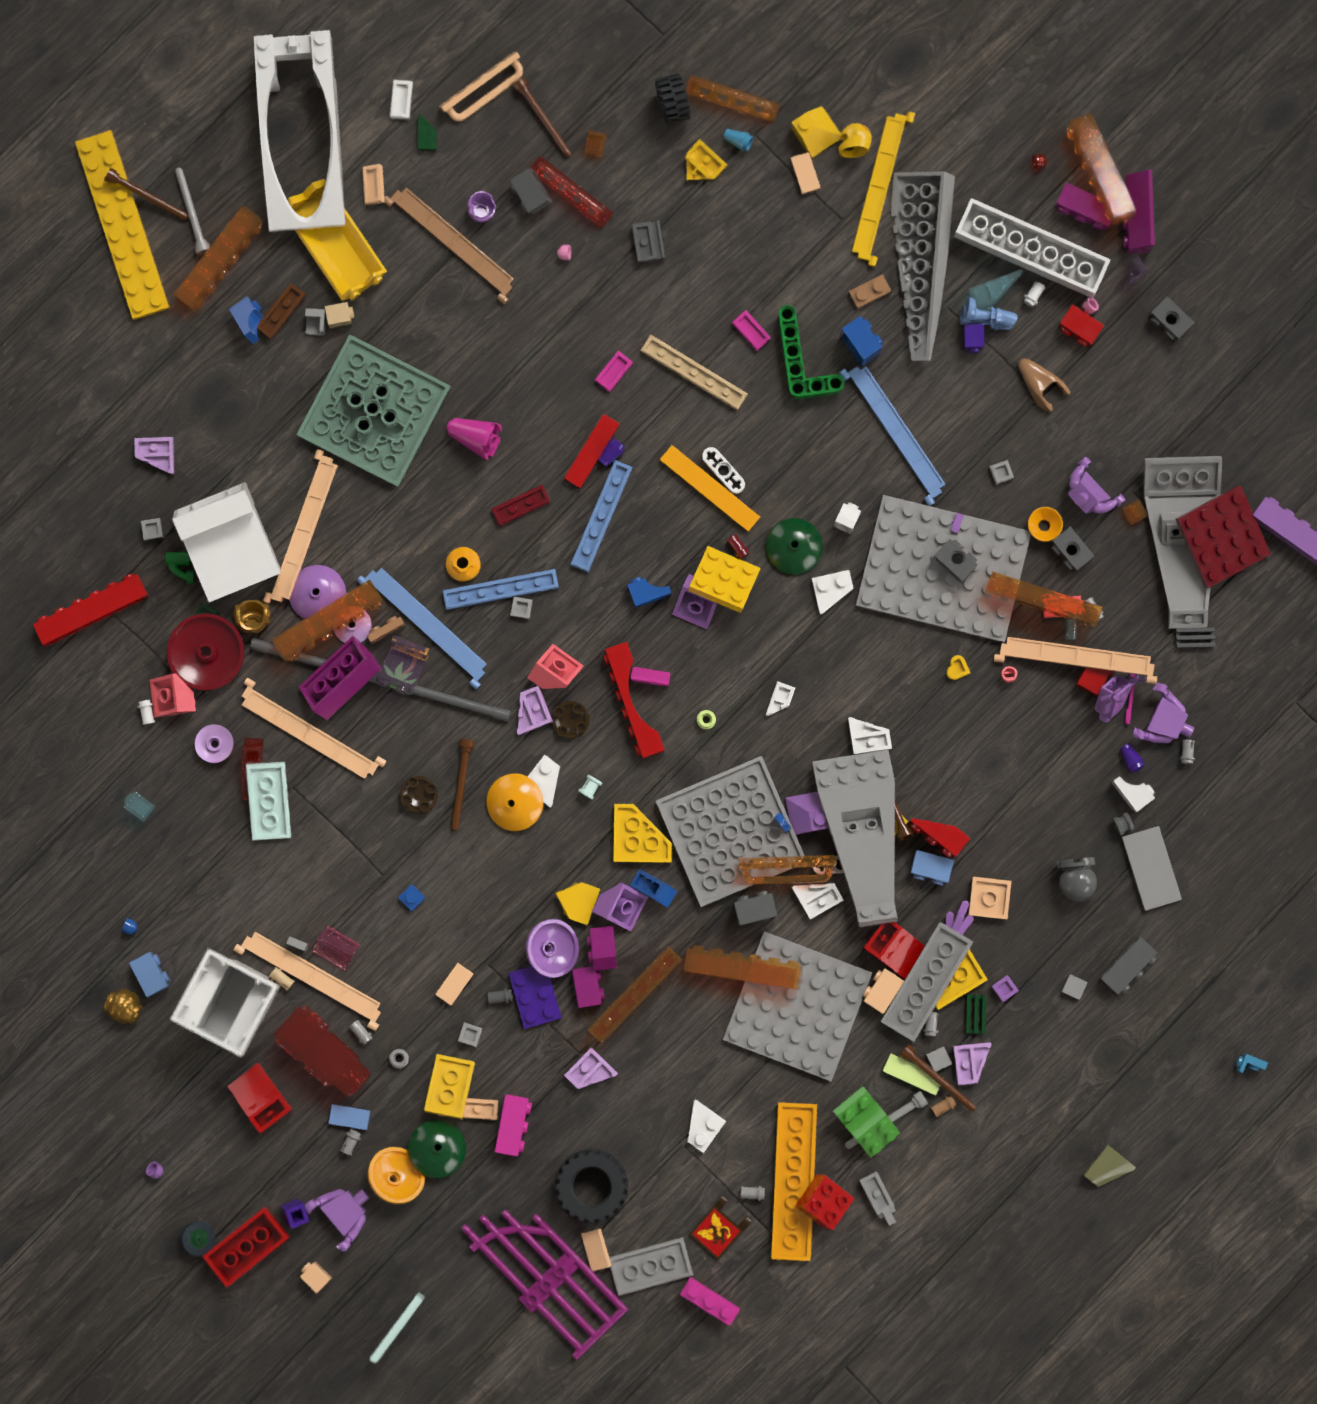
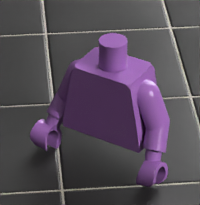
M1085 457L1078 463L1079 466L1076 467L1069 478L1070 490L1068 495L1086 514L1091 512L1104 514L1115 508V506L1120 507L1122 502L1126 500L1122 494L1113 500H1109V495L1087 472L1084 473L1088 464L1091 463Z
M1116 674L1103 685L1094 708L1096 712L1100 713L1099 719L1103 722H1109L1123 708L1132 686L1137 682H1144L1147 676L1140 679L1138 674H1134V677L1130 676L1125 679Z
M1157 683L1152 689L1161 693L1162 698H1160L1145 732L1135 727L1134 738L1153 743H1170L1172 740H1176L1180 733L1189 738L1192 735L1194 727L1185 723L1188 714L1185 713V707L1167 689L1168 687L1165 684Z
M338 1189L316 1198L315 1201H309L305 1204V1208L308 1213H311L317 1206L322 1209L342 1235L345 1236V1240L336 1246L344 1252L357 1237L366 1221L364 1215L366 1210L362 1207V1204L369 1199V1196L363 1189L354 1196L349 1190L345 1192L342 1189Z

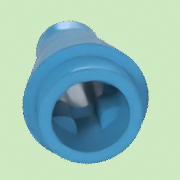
M727 129L723 139L742 151H748L752 144L753 136L746 132Z

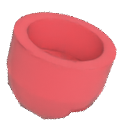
M1011 666L1005 667L1002 670V679L1007 683L1015 681L1017 677L1016 669Z

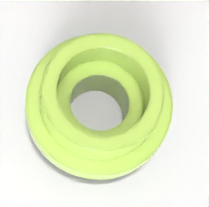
M703 710L698 714L697 724L702 729H710L715 725L716 717L713 712ZM703 717H709L710 722L704 723L702 720Z

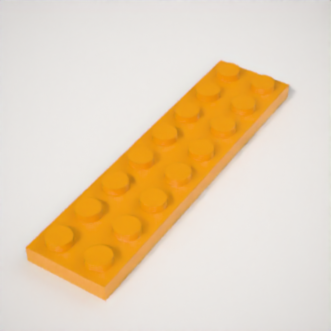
M778 1102L771 1259L810 1261L812 1219L795 1205L814 1179L817 1104Z

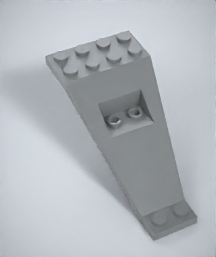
M1221 456L1145 458L1143 494L1169 607V628L1207 627L1210 588H1205L1175 519L1221 495ZM1174 529H1178V532L1173 533L1172 531Z
M883 750L812 761L818 796L856 909L859 927L898 921L894 903L895 779L889 751Z

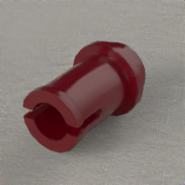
M736 534L727 540V543L736 553V558L739 557L741 560L749 554V548L743 545Z

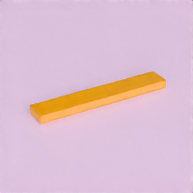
M673 445L661 457L660 461L747 532L760 519L758 514Z

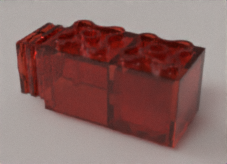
M298 1006L273 1034L276 1037L274 1041L296 1061H303L305 1063L303 1067L325 1087L335 1086L346 1097H352L369 1079L371 1071L358 1060L360 1057L328 1029L330 1025L309 1006Z

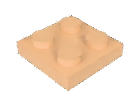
M972 877L968 915L1007 920L1011 881Z

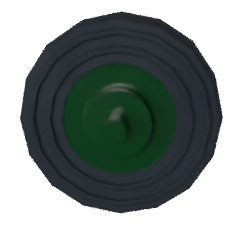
M191 1222L183 1228L180 1234L181 1247L191 1256L199 1257L205 1255L213 1248L215 1243L214 1231L205 1222Z

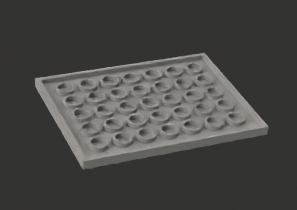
M883 495L856 606L1004 643L1031 536L1030 532L964 515L959 533L951 531L953 526L951 522L955 519V512ZM949 539L952 541L954 539L963 546L962 550L966 554L971 553L977 559V567L962 583L933 558ZM959 555L952 556L954 564L962 563Z

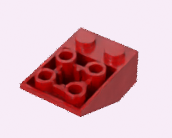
M915 818L910 819L908 822L916 834L922 833L926 837L924 840L931 846L937 845L941 848L939 852L947 858H955L970 840V837L956 826Z
M890 922L880 924L863 949L906 980L925 945L897 923Z
M259 1063L228 1085V1088L259 1133H263L293 1110L292 1106Z

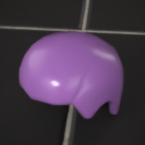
M484 191L475 192L467 203L470 217L476 222L482 223L489 221L494 216L496 204L492 199V195Z

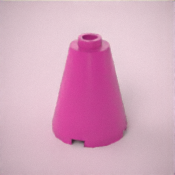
M454 418L449 421L447 431L450 437L483 459L489 460L488 456H493L498 448L501 437H498V431L502 432V427L495 422Z

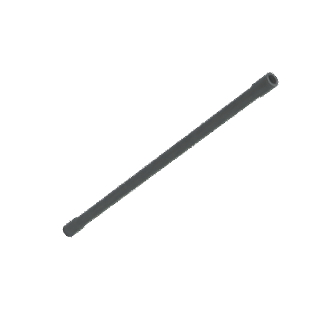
M255 638L252 639L250 649L270 653L315 667H320L327 661L326 659L276 646ZM375 674L368 681L485 714L508 722L511 711L488 706L414 684L398 687L392 683L389 677Z

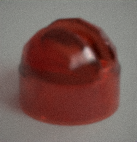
M1044 154L1032 155L1034 168L1037 170L1046 166L1047 157Z

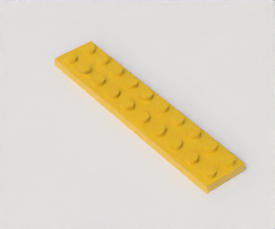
M106 131L76 141V147L133 320L169 309L170 307L132 191L117 183L109 184L104 181L110 168L117 170L120 177L128 181L112 131Z

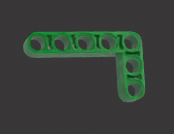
M790 305L781 307L778 320L789 395L793 399L800 400L839 394L844 387V380L840 375L834 374L805 378L796 311ZM789 311L792 317L785 319L782 317V313ZM786 330H792L795 336L788 338L784 333ZM794 348L798 354L794 357L789 356L787 350ZM797 367L800 369V373L793 375L790 373V369ZM836 380L841 386L834 389L831 387L830 382ZM813 383H819L822 389L820 391H814L811 388V385ZM799 385L802 387L803 392L796 394L792 388Z

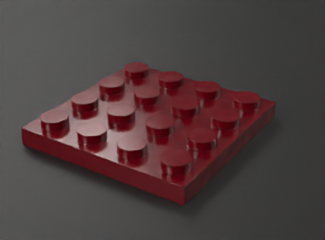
M1241 485L1226 491L1175 519L1205 588H1210L1271 555Z

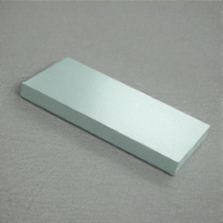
M285 762L246 764L252 840L291 838Z
M421 1293L416 1295L370 1357L371 1361L377 1363L424 1300L425 1296Z

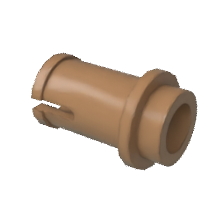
M945 1096L946 1099L931 1106L936 1117L950 1109L954 1110V1107L957 1105L952 1096Z

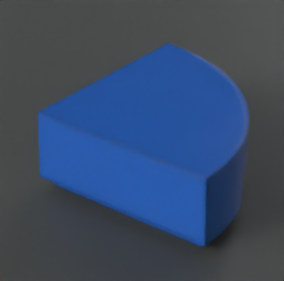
M781 813L774 817L785 833L791 829V826Z

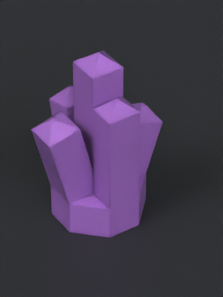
M968 901L961 903L955 918L951 911L946 913L945 925L962 935L974 920L972 915H968L964 919L969 906Z

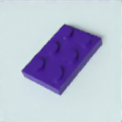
M532 966L509 973L524 1029L562 1018L550 977L537 973Z

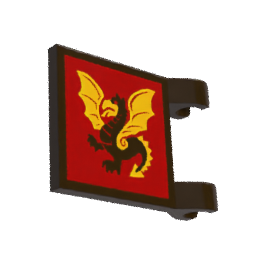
M725 1195L720 1197L689 1233L693 1239L717 1260L720 1259L752 1221L749 1216H745L737 1225L724 1214L721 1209L728 1202V1198Z

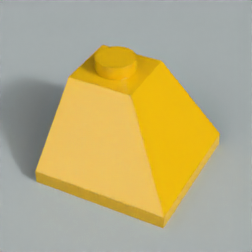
M822 106L806 112L791 122L792 131L806 151L809 152L811 158H814L841 140V133Z

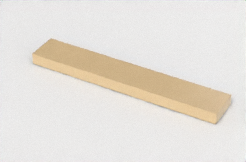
M652 335L649 336L641 349V352L737 411L748 395Z

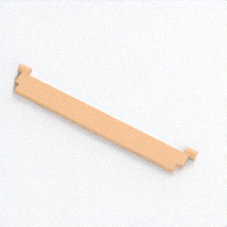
M317 449L314 459L320 461L285 555L281 573L278 575L272 594L266 592L263 602L270 604L271 599L282 602L283 598L288 600L291 598L338 466L332 464V458L323 456L324 451Z
M1008 637L1007 644L1002 643L1000 655L995 654L994 662L1004 663L1005 656L1145 675L1147 676V683L1157 684V677L1153 676L1155 665L1150 664V656Z
M249 678L245 680L244 685L247 688L242 695L245 698L242 706L365 779L368 773L373 775L378 766L384 767L387 761L379 756L375 762L369 760L253 690L256 684L253 680Z
M257 932L254 933L252 938L247 936L242 946L238 944L235 946L233 951L240 955H243L245 949L251 951L370 1019L368 1028L375 1032L378 1029L379 1024L375 1023L381 1013L377 1010L381 1004L378 1001Z

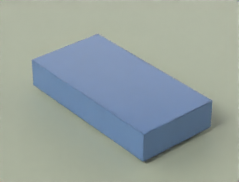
M332 1104L329 1124L367 1130L370 1110Z

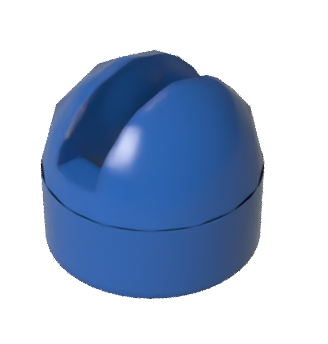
M127 918L121 932L128 935L134 934L137 930L136 922Z

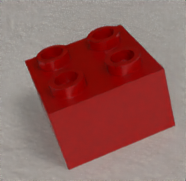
M816 1174L795 1206L823 1229L833 1230L854 1198L826 1175Z

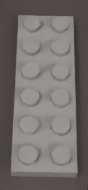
M939 922L881 1022L910 1040L915 1041L973 944V941Z

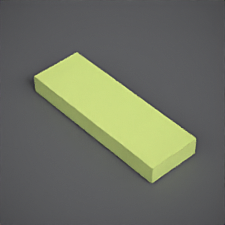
M890 1053L883 1072L929 1093L937 1094L940 1087L937 1082L915 1064L904 1061L902 1058Z

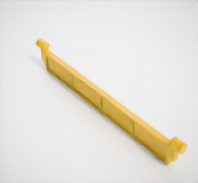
M908 112L907 116L895 114V118L887 116L852 249V252L859 254V259L869 261L868 266L875 267L877 257L871 256L904 125L905 122L913 123L915 116L913 112Z

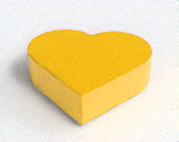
M957 655L951 659L950 667L947 669L946 674L949 679L957 680L970 674L964 658Z

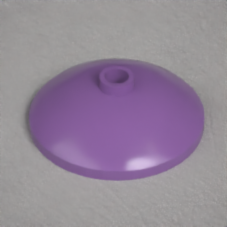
M308 566L299 572L289 601L294 611L303 619L310 622H324L335 617L343 608L346 600L345 584L340 575L327 566ZM319 589L320 593L313 595V590Z
M548 919L538 923L529 933L526 942V954L530 965L537 973L545 977H560L568 973L575 965L579 954V943L575 932L567 923L557 919Z

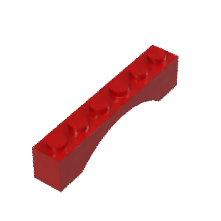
M624 642L605 649L606 654L603 657L606 665H610L613 671L609 674L612 683H617L619 690L616 691L619 702L623 701L625 708L622 709L625 720H630L631 726L628 729L631 737L636 738L637 744L634 746L637 755H642V758L645 759L665 752L659 732L642 720L631 701L628 681L633 657L628 643Z

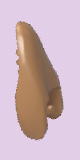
M1025 358L1018 362L1019 370L1032 398L1043 410L1048 412L1053 410L1052 404L1048 403L1042 396L1043 391L1053 382H1056L1063 394H1071L1064 381L1039 364Z

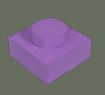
M956 513L955 519L951 522L953 523L952 532L959 533L964 517L963 514Z
M1008 975L991 986L1002 1002L1019 991Z

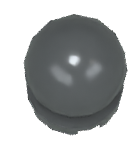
M1095 857L1078 859L1077 863H1074L1073 859L1057 861V869L1062 868L1063 871L1060 876L1059 886L1062 894L1068 900L1083 902L1091 898L1095 893L1097 878L1090 869L1091 865H1096Z

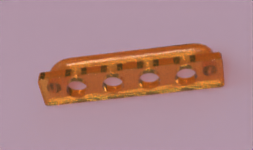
M693 75L690 76L686 87L687 95L770 122H775L780 107L779 103ZM700 88L709 90L711 92L707 95H704L700 92ZM718 94L728 96L729 98L725 101L720 100ZM736 100L746 102V105L738 106ZM754 105L764 108V111L756 112Z
M835 855L739 858V869H742L744 880L753 885L822 883L831 878L833 866H836ZM825 867L823 875L752 877L750 875V869Z

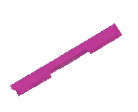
M1134 686L1130 690L1128 709H1126L1125 724L1127 725L1130 724Z

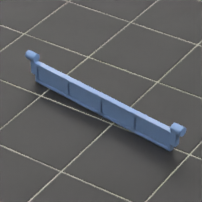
M857 366L849 372L846 369L839 372L844 381L849 378L852 379L929 495L924 498L928 506L935 503L933 498L942 493L940 488L945 483L868 368L864 367L860 370Z
M381 568L377 573L372 570L366 578L361 575L357 579V582L363 587L368 582L473 677L469 684L475 690L480 687L481 684L478 680L485 674L482 669L487 664L385 570Z

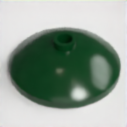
M788 518L780 521L770 530L766 539V554L770 563L780 572L789 575H800L810 571L819 562L823 551V542L819 531L810 522L800 518ZM794 541L797 542L798 547L793 548L791 546V543Z
M430 1120L422 1123L414 1130L408 1142V1156L411 1164L419 1173L430 1178H443L453 1174L463 1163L466 1154V1144L462 1133L456 1126L444 1120ZM436 1144H439L441 1146L440 1151H436L434 1149V1146Z

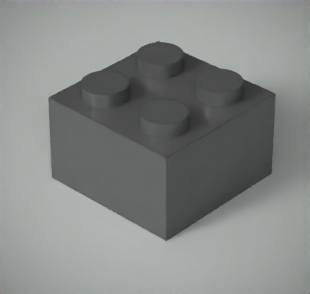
M767 891L755 894L756 897L750 899L748 895L738 897L737 902L733 903L738 925L742 926L777 917L772 893L768 894Z

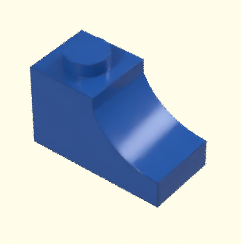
M247 296L229 310L244 336L254 344L259 340L257 327L260 320L264 317L260 312L262 308L256 300L252 301Z
M634 578L627 585L635 608L671 596L669 586L655 587L649 584L646 578Z
M640 869L629 885L667 908L677 893V890Z

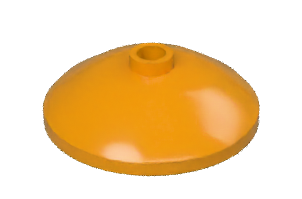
M517 773L507 774L497 779L490 787L486 801L487 810L492 820L501 828L509 831H521L531 827L539 819L543 810V795L536 782L528 776ZM510 800L515 802L513 807L509 805Z
M399 1147L383 1149L373 1157L368 1167V1180L371 1188L377 1196L389 1203L404 1204L410 1202L417 1197L423 1188L425 1176L413 1167L408 1156V1150ZM390 1177L393 1178L395 1182H391Z

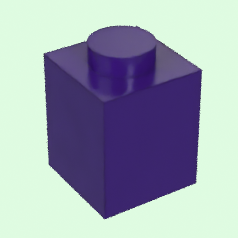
M984 324L964 325L963 347L964 350H968V353H979L980 350H983Z
M299 1199L280 1206L285 1223L291 1229L309 1222L305 1206Z

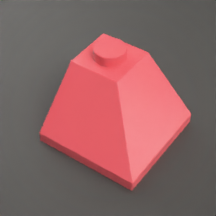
M552 644L537 661L527 678L542 689L566 688L584 666Z
M170 674L150 680L154 718L196 711L194 692L177 674Z

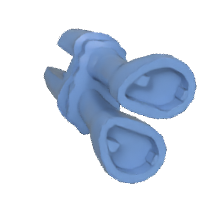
M968 297L966 305L962 306L959 322L961 325L984 324L991 325V329L1010 330L1017 321V315L1010 311L999 308L995 309L992 306L990 311L977 309L976 300Z

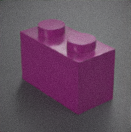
M613 926L590 928L591 936L587 937L588 948H592V951L588 952L589 963H593L594 971L616 969Z
M593 966L573 969L579 1008L602 1004L601 1000H605L603 988L599 989L598 981L602 980L600 970L594 971Z

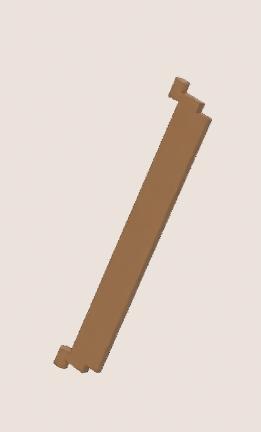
M406 188L402 193L398 190L391 198L388 196L384 198V203L389 208L394 203L397 204L500 292L497 299L504 305L509 299L506 295L512 290L513 287L510 284L514 280L507 272L409 189Z

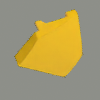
M700 139L686 155L687 180L716 179L728 166Z
M580 882L556 892L555 895L559 899L564 911L563 913L568 919L588 925L600 889Z

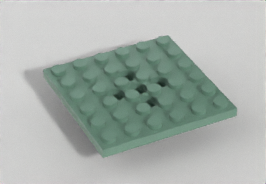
M349 334L296 435L399 487L451 386ZM381 388L387 390V394L383 397L377 395V391ZM353 397H360L361 402L358 405L351 403ZM371 405H376L378 411L371 414L368 412V408ZM394 414V421H385L386 415ZM362 422L369 423L367 430L359 429Z

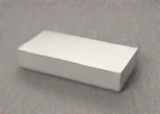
M393 80L391 119H410L412 81Z

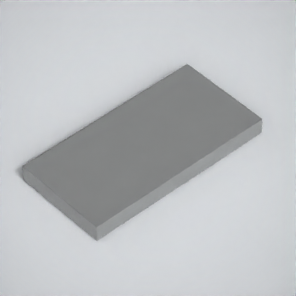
M1159 826L1121 837L1144 911L1182 900Z
M683 1237L609 1257L618 1296L693 1275Z

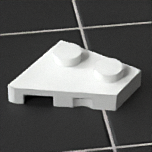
M849 570L812 578L820 615L853 590Z
M852 717L848 718L854 755L892 749L889 729L856 720Z
M544 755L528 777L539 786L543 795V802L551 808L560 766Z
M834 883L797 885L792 887L809 919L843 901Z
M696 1099L693 1104L688 1142L704 1153L726 1121Z

